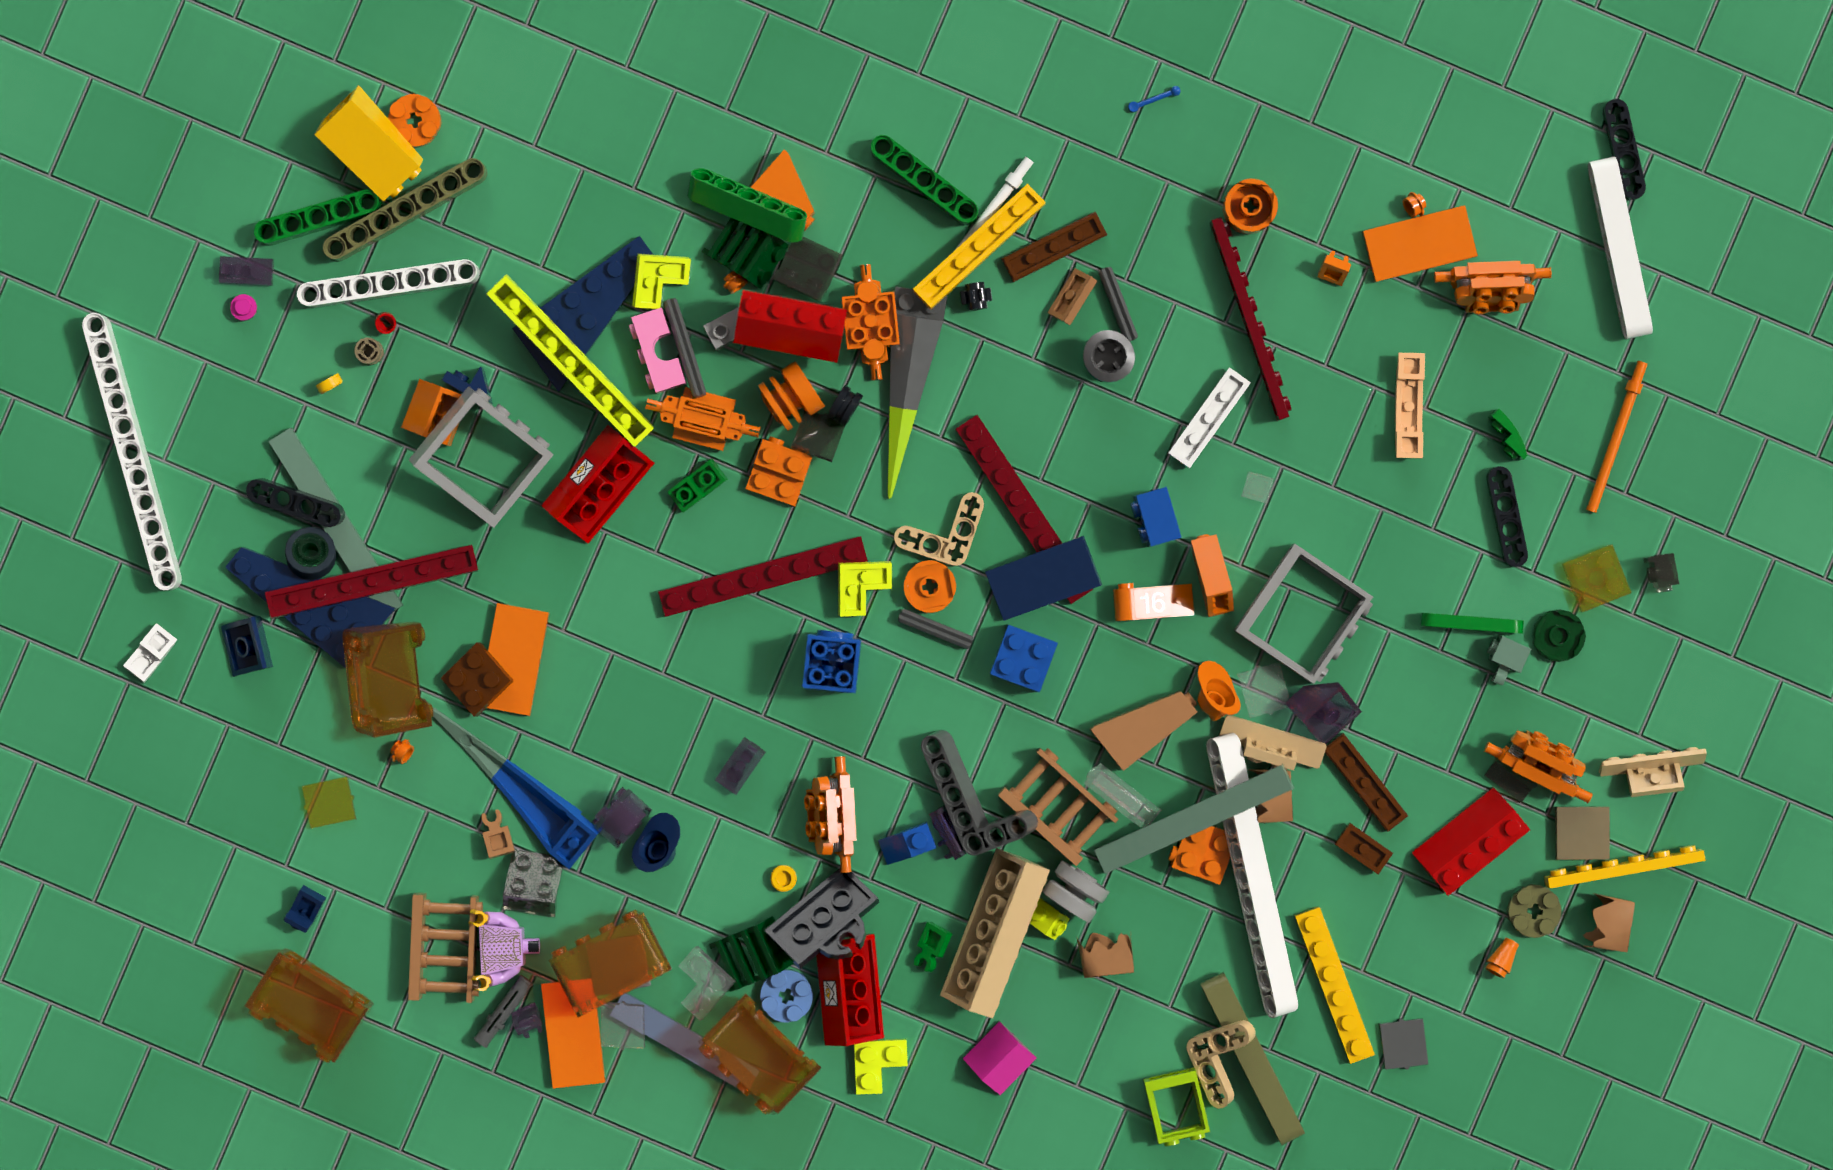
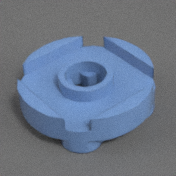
M785 969L776 975L769 976L763 983L760 993L762 1008L776 1021L786 1023L798 1021L811 1007L813 1001L811 985L802 973L792 969ZM786 989H790L791 995L794 996L793 1001L782 1002L783 998L779 996L780 991L785 992Z

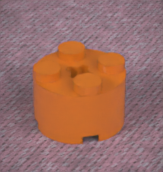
M1245 179L1238 182L1229 190L1223 202V215L1226 222H1228L1232 229L1242 234H1255L1263 231L1273 221L1278 210V200L1269 185L1258 179ZM1249 200L1252 201L1253 206H1257V209H1254L1251 213L1244 207Z

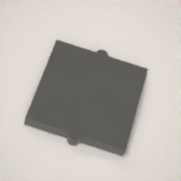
M1400 1018L1395 1022L1379 1023L1385 1070L1402 1067L1408 1070L1411 1066L1428 1064L1423 1018L1411 1020Z

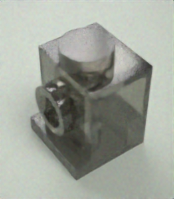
M1674 553L1643 558L1644 563L1650 564V568H1647V577L1649 583H1653L1657 593L1672 591V585L1679 584Z

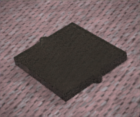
M804 411L802 422L799 424L791 448L809 454L811 458L815 456L832 462L845 427L839 424V420L829 418L827 413L820 414L816 412L810 416Z
M1511 740L1506 745L1509 748L1512 745ZM1494 757L1495 761L1484 775L1522 803L1531 789L1537 787V783L1512 771L1511 766Z

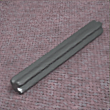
M676 298L664 301V308L692 397H703L706 395V389Z

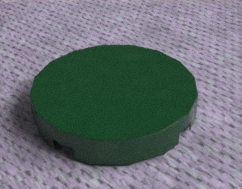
M1558 609L1548 611L1540 616L1534 625L1532 638L1533 644L1540 655L1547 660L1562 662L1570 660L1579 654L1584 647L1586 634L1579 617L1572 612Z

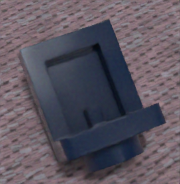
M303 885L291 909L285 915L284 922L290 924L294 929L306 933L315 922L326 897Z

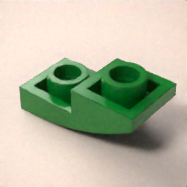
M1500 409L1494 410L1488 418L1493 421L1490 425L1498 433L1503 435L1505 432L1507 434L1501 442L1505 446L1503 451L1513 460L1516 458L1524 460L1528 455L1519 432Z
M710 459L670 489L668 494L684 513L728 479L715 461Z

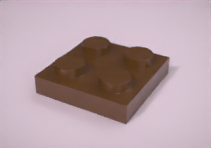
M477 642L441 677L443 682L474 717H478L514 681L480 642Z

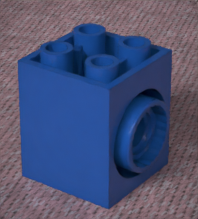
M817 630V635L808 634L802 688L856 693L862 639H855L853 633Z

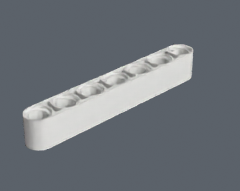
M1609 157L1588 162L1591 187L1624 338L1630 339L1652 334V321L1616 157Z
M462 259L326 279L302 284L297 290V298L301 304L310 308L459 287L474 284L480 276V270L474 262ZM466 265L472 266L473 275L468 279H463L460 275L462 267ZM439 269H445L447 272V278L442 283H437L434 279L435 272ZM413 273H419L421 276L420 284L411 287L408 282L409 276ZM387 277H393L395 280L394 288L389 291L384 290L382 286L383 280ZM363 280L367 281L369 284L368 291L365 294H359L356 290L357 284ZM336 284H340L343 288V293L340 297L333 298L331 296V288ZM310 288H314L317 292V297L314 301L307 302L305 300V292Z

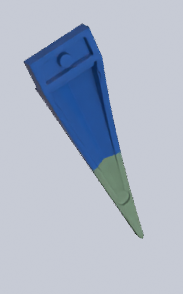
M432 707L429 710L431 715L455 738L491 778L529 825L549 854L566 868L570 869L601 830L582 816L581 810Z

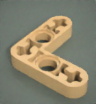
M973 492L963 496L948 539L910 526H902L894 534L895 543L904 550L950 565H961L968 556L984 508L983 498ZM972 497H976V502L980 504L979 509L974 508L971 516L977 517L975 522L969 518L960 517L961 511L966 514L968 510L965 500H971ZM963 521L968 522L972 528L970 535L966 537H961L956 531L957 525ZM909 530L911 531L910 536L918 538V533L923 534L924 536L919 542V550L913 549L916 543L907 542L906 545L901 544L902 539L898 538L899 533ZM953 536L961 541H968L967 547L963 544L961 545L960 553L963 554V558H957L956 562L952 561V556L948 554L949 549L954 550L957 543L951 542ZM934 538L938 542L939 546L935 553H927L923 549V543L926 539Z
M1240 1020L1200 1033L1187 1043V1052L1208 1101L1215 1108H1224L1234 1099L1233 1088L1218 1055L1244 1047L1255 1038V1028L1248 1021ZM1238 1031H1244L1246 1036L1241 1035L1234 1038L1233 1035ZM1217 1034L1225 1038L1226 1046H1220L1217 1043ZM1208 1042V1046L1205 1049L1197 1048V1044L1203 1045ZM1206 1065L1214 1068L1215 1077H1211L1206 1073ZM1217 1093H1219V1094H1222V1093H1223L1224 1098H1223V1097H1219Z

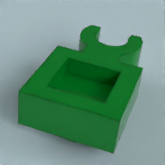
M927 922L917 945L923 950L915 957L914 965L922 966L923 961L926 960L927 965L924 971L932 972L936 967L935 957H943L953 933L933 922Z

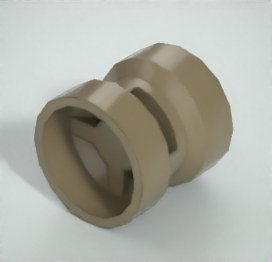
M367 337L360 339L355 346L356 358L367 365L378 364L384 356L382 344L375 339Z

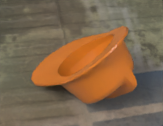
M1202 662L1197 672L1201 686L1198 694L1200 708L1209 715L1212 721H1217L1225 715L1237 714L1241 703L1228 672L1216 662Z

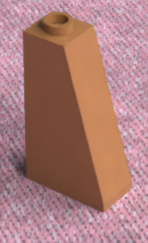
M1178 691L1093 725L1090 730L1124 771L1197 713L1194 707L1198 704L1189 692L1184 695L1181 691Z

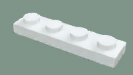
M1229 367L1168 454L1190 468L1251 382Z

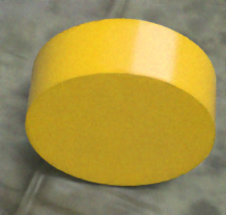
M339 373L317 384L316 388L320 394H324L342 384L343 380Z
M788 865L777 866L771 873V884L778 891H789L796 884L797 874Z

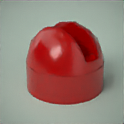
M389 312L379 313L375 318L376 329L382 334L393 332L396 328L395 317ZM384 316L391 324L388 328L380 320L381 317Z

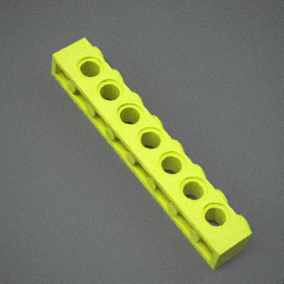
M507 274L487 292V295L634 447L654 429V426Z

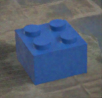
M1167 487L1134 496L1135 502L1130 504L1134 518L1139 517L1142 527L1138 528L1142 543L1147 542L1148 547L1182 538Z
M1007 625L990 674L1040 692L1058 643Z

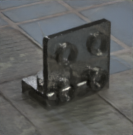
M803 237L799 242H791L779 270L777 269L773 276V280L822 303L843 256L836 251Z
M515 849V852L511 855L503 892V909L555 918L557 894L563 864L552 855Z

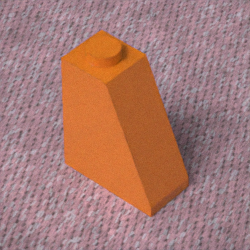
M783 150L750 188L804 210L807 213L804 229L806 231L815 221L812 217L815 212L788 152Z
M1217 534L1198 536L1195 540H1191V547L1208 617L1234 611L1233 590Z

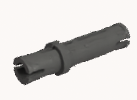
M520 975L494 1012L487 1015V1021L473 1039L487 1048L498 1031L505 1028L506 1025L504 1023L534 984L523 975Z

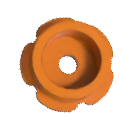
M1410 192L1403 199V206L1409 216L1424 215L1423 209L1426 208V201L1421 194Z
M733 271L724 278L726 283L723 287L733 294L743 288L748 281Z
M408 739L398 740L390 751L393 754L392 761L395 762L397 760L401 764L406 763L412 756L414 747Z

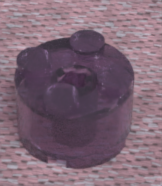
M623 787L613 796L610 808L608 809L604 806L596 814L592 822L595 825L594 828L616 849L620 847L621 843L624 844L641 826V820L645 816L648 817L652 812V809L630 789L626 790Z

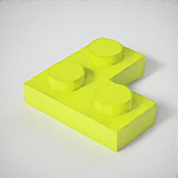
M637 254L632 306L635 308H660L663 283L688 285L691 259L679 256Z
M890 561L838 563V615L840 617L866 616V590L892 589V563Z
M907 1039L874 1040L854 1044L856 1095L882 1094V1067L908 1066Z

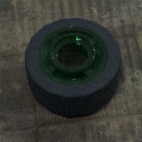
M307 527L299 529L291 535L286 543L285 555L287 565L293 574L301 579L315 580L324 577L335 565L336 549L334 541L327 532L320 528ZM308 550H315L317 552L314 557H306L304 555Z

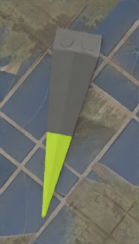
M898 286L895 287V303L900 345L891 346L889 499L894 492L944 321L947 302L946 296L930 310L913 292V289Z

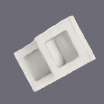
M156 623L123 667L145 683L172 649L177 639Z

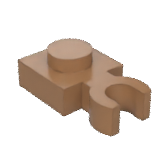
M498 809L495 810L497 818L493 822L488 821L485 813L482 814V821L489 828V831L482 834L490 859L515 852L508 825L500 826L503 817Z

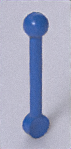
M1173 86L1170 91L1138 103L1133 101L1128 106L1129 110L1134 113L1142 106L1171 95L1178 96L1181 93V89L1178 86Z

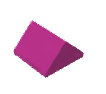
M999 1021L963 1057V1060L984 1083L1001 1095L1037 1057Z

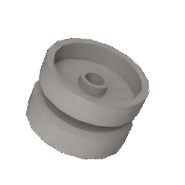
M1062 860L1055 873L1058 878L1066 883L1065 886L1055 880H1048L1042 892L1071 913L1090 923L1097 911L1092 904L1086 901V898L1088 897L1096 903H1103L1110 891L1097 883L1095 878L1080 868H1075Z

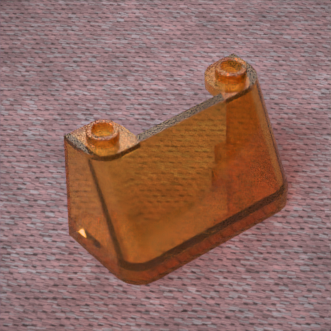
M415 621L364 626L343 631L351 718L357 732L375 738L432 726V705L420 697L415 648L421 647L422 641L425 640V631L421 623Z

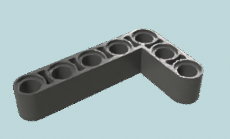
M938 730L922 740V752L966 853L972 856L982 854L1019 840L1037 828V817L1029 810H1022L988 823L951 734L945 730ZM935 740L939 742L940 749L935 745ZM945 764L949 766L950 773L945 769ZM955 788L959 790L960 797L957 796ZM965 812L969 814L971 821L967 820ZM1019 820L1024 823L1025 829L1019 825ZM997 828L1001 830L1003 837L999 836ZM975 836L979 838L981 846L977 844Z

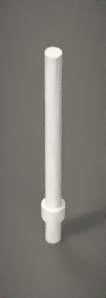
M1025 156L1016 170L1008 174L1005 178L1006 183L957 248L999 210L1014 188L1018 189L1023 182V176L1033 165V161Z

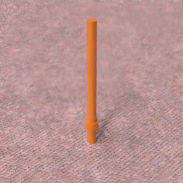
M1637 361L1633 376L1627 382L1625 388L1627 393L1586 509L1588 511L1596 513L1635 399L1637 394L1640 395L1643 387L1641 382L1648 365L1645 362Z

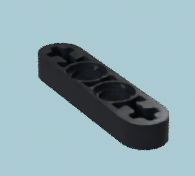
M1612 99L1603 108V118L1612 157H1616L1619 165L1625 198L1636 200L1645 193L1646 184L1627 104L1621 99ZM1612 104H1615L1616 108L1622 109V112L1618 114L1619 122L1625 120V124H1620L1612 128L1611 123H1616L1615 115L1609 114V110L1613 108ZM1622 129L1627 132L1628 141L1625 144H1619L1615 141L1614 134L1617 130ZM1624 155H1629L1634 160V166L1630 170H1626L1620 165V159ZM1636 171L1637 176H1633L1632 180L1634 185H1639V189L1636 191V195H1633L1632 191H1627L1626 189L1630 185L1629 177L1624 179L1623 175H1629Z
M1498 466L1488 472L1487 485L1504 562L1511 567H1520L1526 563L1528 551L1513 479L1507 468ZM1496 471H1499L1501 475L1505 474L1506 480L1502 481L1503 489L1509 487V492H1501L1495 495L1494 490H1500L1499 483L1492 480V477L1496 476ZM1503 496L1508 497L1512 502L1511 508L1506 512L1501 511L1497 506L1498 500ZM1507 522H1512L1517 527V533L1513 537H1507L1503 533V526ZM1520 539V544H1515L1517 552H1522V557H1519L1518 562L1515 563L1514 559H1509V554L1513 552L1512 545L1506 546L1505 541Z
M259 478L252 480L246 487L247 497L251 501L326 527L339 525L345 518L344 508L340 504L268 479ZM261 484L262 490L266 492L272 491L271 495L262 494L258 496V491L254 489ZM281 491L289 495V503L286 506L278 502V494ZM305 499L313 503L314 508L310 514L302 510V502ZM334 509L333 514L337 515V518L330 521L329 515L319 514L320 510L330 511Z

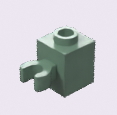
M1498 636L1497 640L1493 639L1487 650V653L1490 654L1488 660L1497 663L1498 667L1491 681L1503 685L1509 670L1521 673L1531 649L1504 636Z

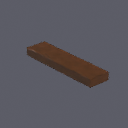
M1094 212L1002 258V261L1014 283L1106 237L1107 233L1097 213Z
M1344 733L1326 746V755L1387 832L1408 817V814Z

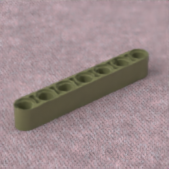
M475 158L465 160L328 237L323 244L325 255L335 261H343L481 184L487 177L486 166ZM472 165H479L481 168V173L476 178L468 176V169ZM449 178H456L458 181V186L453 191H447L445 188V182ZM428 190L433 191L435 194L434 201L429 204L423 203V193ZM409 203L412 211L410 215L402 217L399 213V208L401 205ZM387 216L389 220L388 226L383 230H379L376 226L378 218ZM364 229L366 232L365 239L359 243L355 242L353 238L355 231ZM335 242H341L343 245V250L339 255H332L331 246Z
M1224 972L1200 983L1221 1027L1240 1020L1248 1021ZM1238 1031V1032L1235 1033L1233 1036H1234V1038H1236V1037L1241 1036V1035H1244V1036H1246V1035H1245L1244 1031H1243V1032ZM1255 1035L1253 1041L1233 1051L1281 1145H1284L1304 1135L1305 1132Z

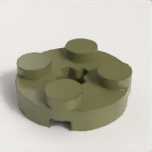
M1531 884L1522 887V889L1512 895L1508 903L1507 914L1513 927L1519 933L1527 937L1538 938L1551 934L1561 918V905L1558 897L1548 888ZM1534 904H1538V908L1541 909V914H1538L1536 918H1532V914L1527 913L1528 908H1532Z

